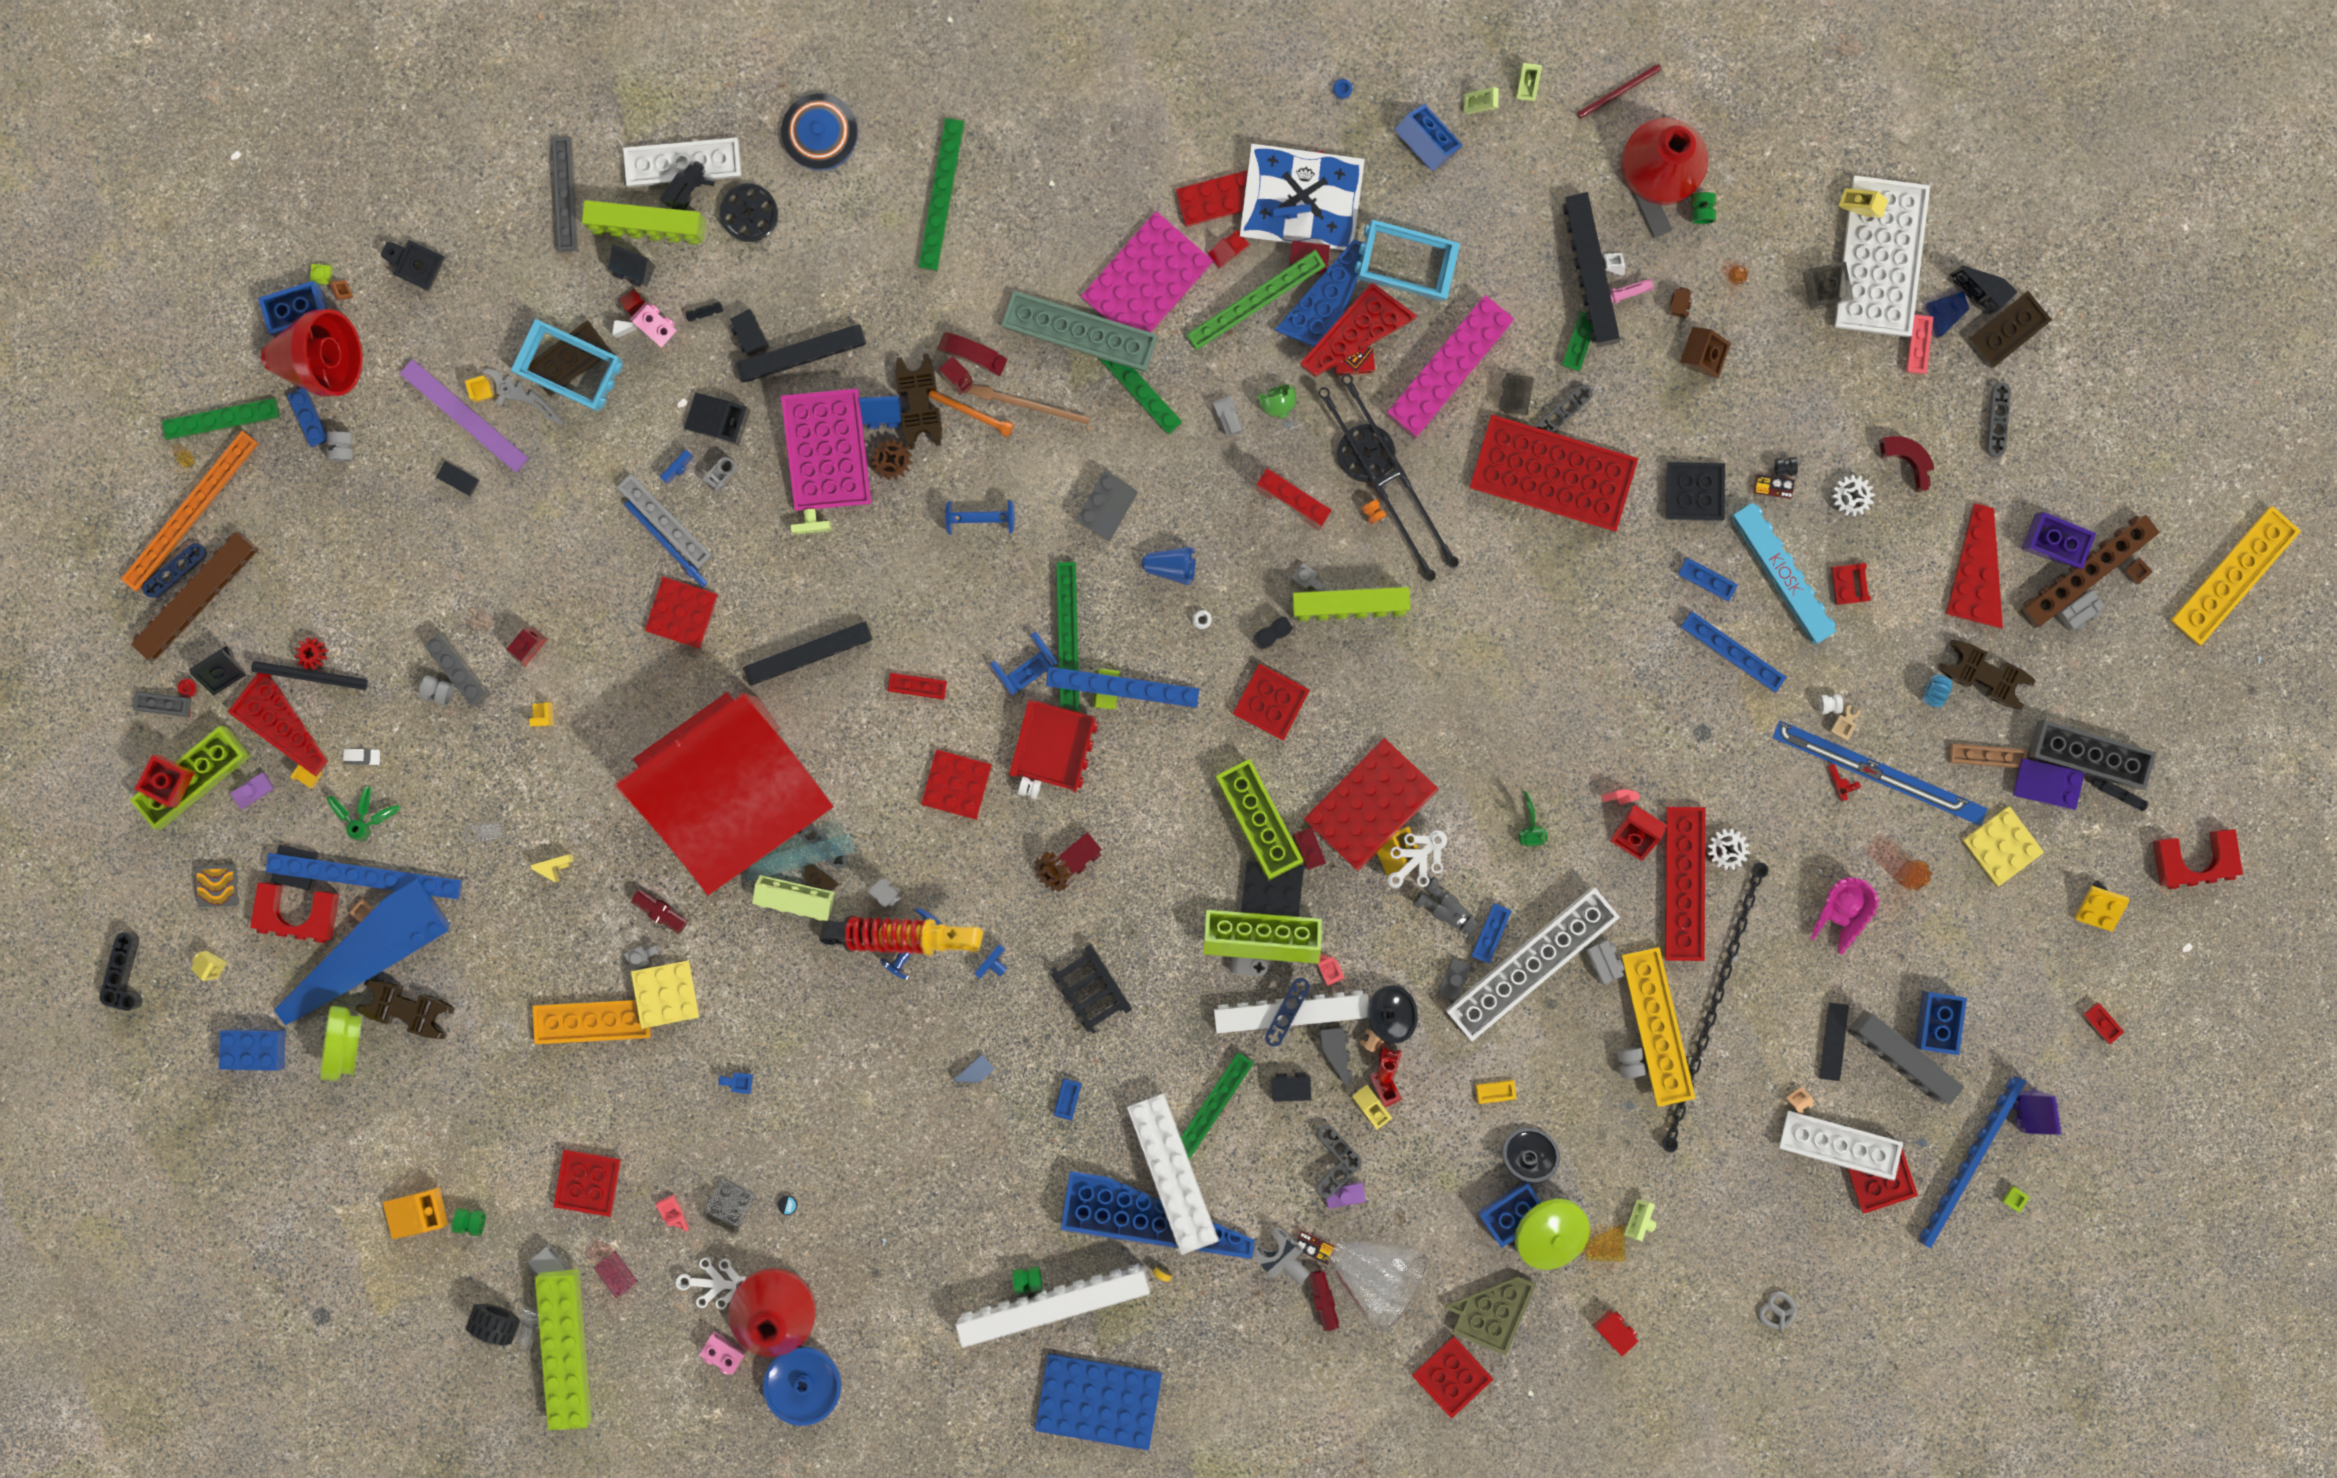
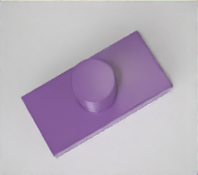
M262 772L230 794L239 808L244 809L275 789L266 773Z
M1363 1183L1342 1185L1331 1197L1326 1198L1328 1209L1366 1202ZM1325 1188V1193H1329L1328 1188Z

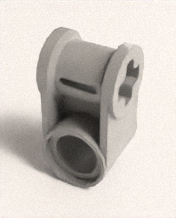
M728 457L721 458L705 474L702 482L708 483L716 494L719 493L737 472V463ZM726 462H730L732 465L731 469L725 472L723 466Z
M1232 957L1231 973L1263 976L1268 970V963L1265 959ZM1258 962H1261L1262 966L1265 967L1260 972L1254 967Z

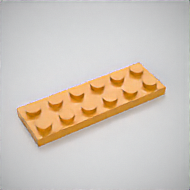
M636 1000L533 1006L534 1044L651 1038V1027L641 1029Z

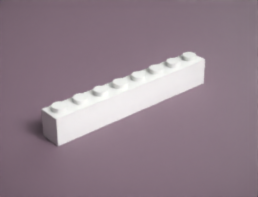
M1363 990L1351 991L1352 995H1344V992L1332 993L1333 997H1325V994L1313 995V999H1306L1305 997L1291 1026L1368 1018V994H1363ZM1284 998L1275 999V1003H1267V1000L1256 1001V1005H1248V1002L1237 1003V1007H1229V1004L1218 1005V1009H1214L1216 1033L1269 1028ZM1297 1000L1287 1001L1286 1006L1289 1009L1296 1008ZM1285 1015L1279 1016L1277 1023L1280 1026L1287 1025L1288 1017Z

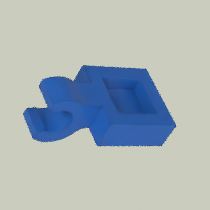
M734 1072L733 1078L720 1076L718 1085L732 1086L731 1092L751 1094L753 1074Z

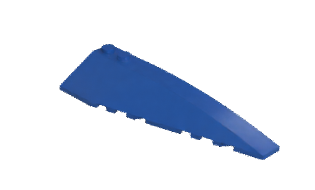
M414 879L386 896L274 1011L285 1025L295 1021L446 933L450 927L449 921L419 879Z
M1070 1171L1059 1231L1179 1249L1161 1199L1152 1197L1109 1177ZM1213 1223L1219 1241L1193 1250L1196 1252L1252 1259L1254 1239Z

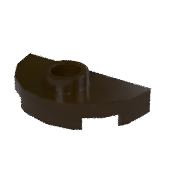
M810 862L807 863L804 876L810 887L831 891L839 885L838 882Z

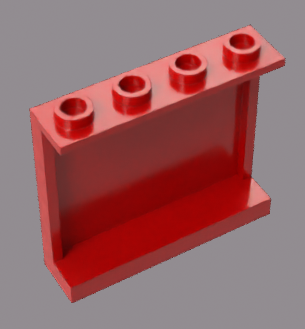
M1029 699L1009 775L1027 777L1071 789L1076 793L1077 789H1081L1084 778L1081 777L1082 770H1086L1089 759H1086L1087 751H1092L1094 743L1091 740L1092 733L1096 734L1099 723L1095 722L1096 716Z

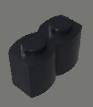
M1280 617L1270 627L1259 630L1253 640L1260 650H1265L1271 647L1276 640L1288 636L1293 627L1287 617Z

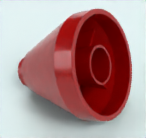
M1673 118L1654 119L1637 128L1627 141L1621 157L1622 175L1629 189L1640 198L1662 206L1677 204L1689 198L1703 182L1708 169V151L1700 134L1687 123Z
M324 309L304 314L274 337L263 348L261 359L264 367L276 376L315 395L331 397L345 395L355 387L362 371L363 353L360 338L351 321L339 311Z
M779 1268L759 1270L746 1277L736 1288L729 1305V1325L736 1340L746 1350L763 1357H778L799 1348L807 1340L815 1322L816 1303L811 1289L798 1275ZM767 1319L771 1320L774 1325L766 1324L764 1321Z

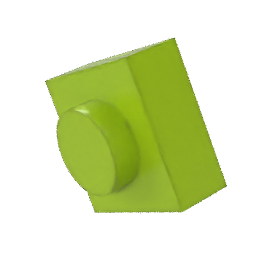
M311 264L310 282L314 281L319 285L330 286L329 282L332 280L333 267L330 265Z
M2011 1185L2001 1202L2020 1213L2030 1197Z

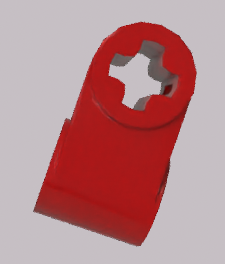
M1385 1045L1382 1046L1378 1059V1080L1383 1083L1392 1082L1398 1069L1402 1050L1396 1051L1386 1048Z

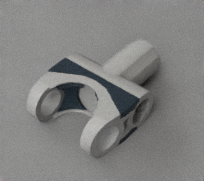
M1276 1227L1272 1230V1234L1276 1238L1279 1248L1275 1251H1267L1256 1245L1253 1248V1255L1272 1277H1276L1281 1271H1284L1299 1285L1310 1274L1296 1259L1303 1252V1249L1292 1236L1281 1228Z

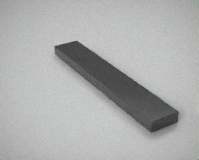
M551 138L557 251L559 253L578 252L572 138Z

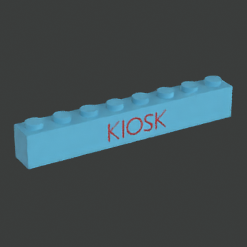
M1751 503L1730 516V518L1812 645L1818 644L1837 632L1834 628L1836 625L1830 617L1826 616L1823 604L1815 599V592L1812 587L1804 582L1803 573L1793 565L1794 560L1792 556L1782 548L1784 545L1781 539L1773 534L1772 525L1762 517L1763 512L1757 504Z

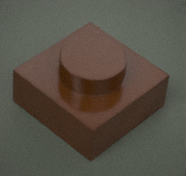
M2140 557L2124 570V573L2136 585H2139L2153 572Z

